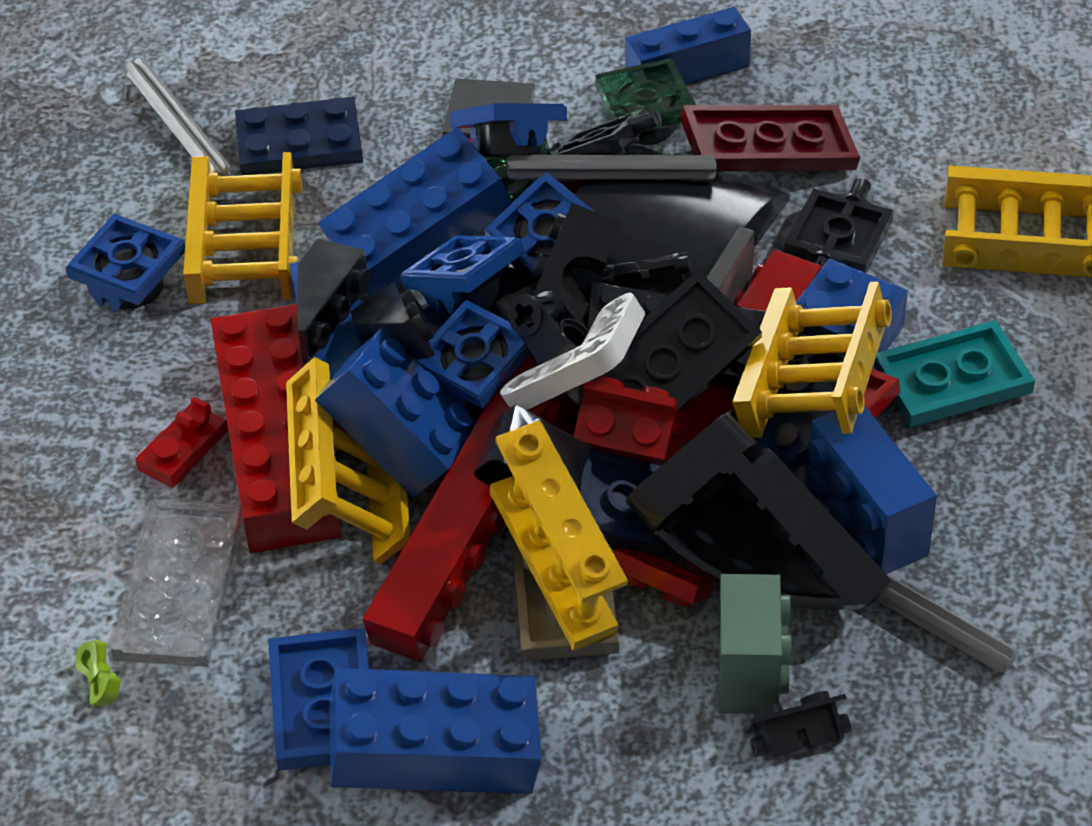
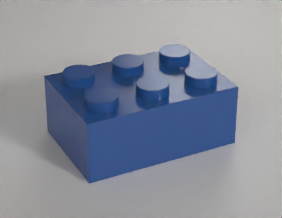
M383 328L344 362L315 399L412 498L417 496L450 468L477 423L471 417L469 411L463 405L457 403L439 385L437 379L430 372L425 371L406 352L402 343L392 338Z
M864 406L863 413L857 415L852 434H842L836 411L812 420L811 439L807 446L809 466L805 479L808 489L814 497L821 498L830 510V514L884 573H891L929 556L937 495L868 409Z

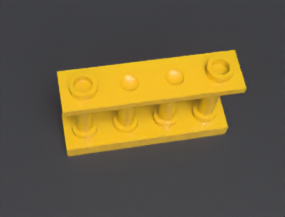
M283 152L281 174L219 177L218 172L211 173L209 156L192 157L183 269L189 304H206L207 286H214V281L280 278L283 300L291 299L292 279L289 264L299 262L298 256H293L295 194L302 193L301 169H293L291 152ZM281 190V202L217 205V202L213 201V198L220 197V193ZM280 219V231L215 234V231L211 230V226H218V222ZM279 248V261L213 264V261L209 260V256H216V251Z
M948 166L944 207L958 208L957 231L946 230L942 266L1092 277V175ZM975 210L1001 211L1000 234L975 232ZM1018 213L1044 214V237L1018 235ZM1061 216L1086 217L1087 240L1061 238Z
M879 282L869 283L862 306L803 309L801 305L796 304L792 287L774 289L760 326L762 338L753 345L732 401L739 424L752 438L762 437L767 420L772 418L774 413L835 410L842 434H852L857 415L862 414L864 411V393L885 327H889L892 320L890 302L888 299L883 300ZM856 324L852 334L797 337L798 333L804 330V327ZM847 352L844 362L787 365L788 361L794 358V355ZM837 381L834 392L777 394L778 389L783 388L784 384Z
M314 357L286 382L292 523L307 530L328 514L372 534L373 561L381 565L397 551L403 549L410 538L407 492L347 432L333 426L332 417L315 401L316 397L330 381L329 364ZM334 447L367 463L368 477L335 461ZM336 482L368 497L370 512L337 497Z
M538 420L496 436L495 442L513 476L491 484L490 495L572 650L575 651L616 634L618 623L603 595L626 586L628 580L542 422Z

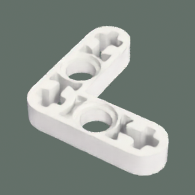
M624 294L602 308L581 346L538 365L509 381L500 391L509 408L516 404L528 410L597 378L617 366L624 358L645 316V312L634 294Z

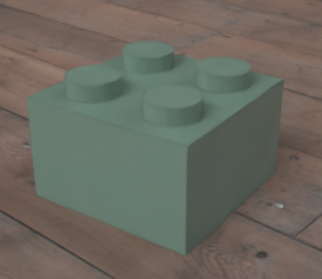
M721 574L718 633L719 713H753L754 710L779 703V694H789V665H791V635H788L790 595H781L780 575Z

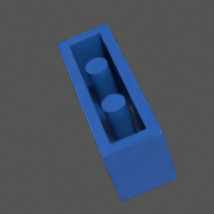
M734 6L625 37V74L630 82L651 79L661 81L673 89L750 67L751 29Z

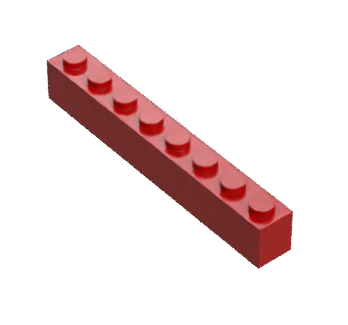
M533 354L525 360L501 389L516 376L538 366ZM501 389L488 402L362 618L371 645L422 662L429 647H435L438 644L443 633L444 621L451 608L456 609L460 605L465 592V583L472 571H478L482 566L486 555V546L492 535L499 534L505 521L490 495V486L478 480L474 475L494 421L510 409L500 394ZM562 393L527 411L555 427H559L564 419L566 404L569 400Z

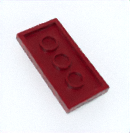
M683 105L680 120L693 155L714 156L717 166L716 172L857 170L860 161V155L838 105Z

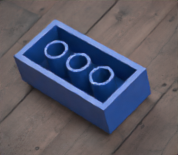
M457 126L318 222V225L328 241L365 250L366 266L371 274L370 285L366 294L371 298L392 282H395L399 288L403 285L400 277L403 274L402 272L455 235L474 236L490 225L512 204V201L501 178Z
M335 668L329 703L330 787L532 794L542 760L535 676Z

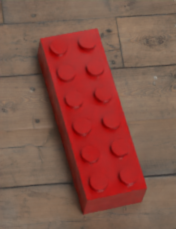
M298 304L210 318L249 554L341 538L339 518L331 514L323 516L307 530L292 523L286 382L306 365L302 363L298 334Z

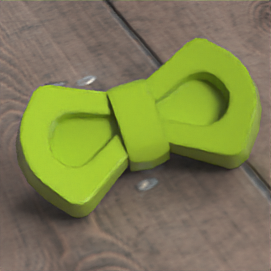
M100 640L85 642L77 650L75 668L88 679L90 684V704L95 707L109 706L113 704L118 696L121 679L110 671V667L106 663V643Z

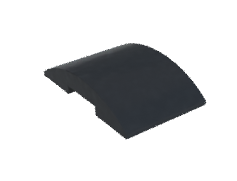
M640 145L625 147L626 153L623 154L668 155ZM716 172L715 179L585 180L575 194L595 212L622 223L604 267L610 264L618 265L673 255V253L689 252L692 274L699 270L706 278L737 229L743 227L755 231L754 246H757L790 199L789 193L724 172ZM574 268L572 271L588 302L591 283H601L600 274L587 268ZM533 278L528 281V285L538 280Z

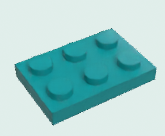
M997 320L878 352L873 365L875 370L899 379L900 393L896 396L894 402L909 428L1031 394L1034 391L1035 385L1033 376Z

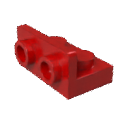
M597 377L596 381L590 380L583 384V399L574 437L590 445L592 449L658 464L665 463L677 414V399L669 397L670 394L667 391L656 387H643L642 391L626 388L621 381L610 377Z

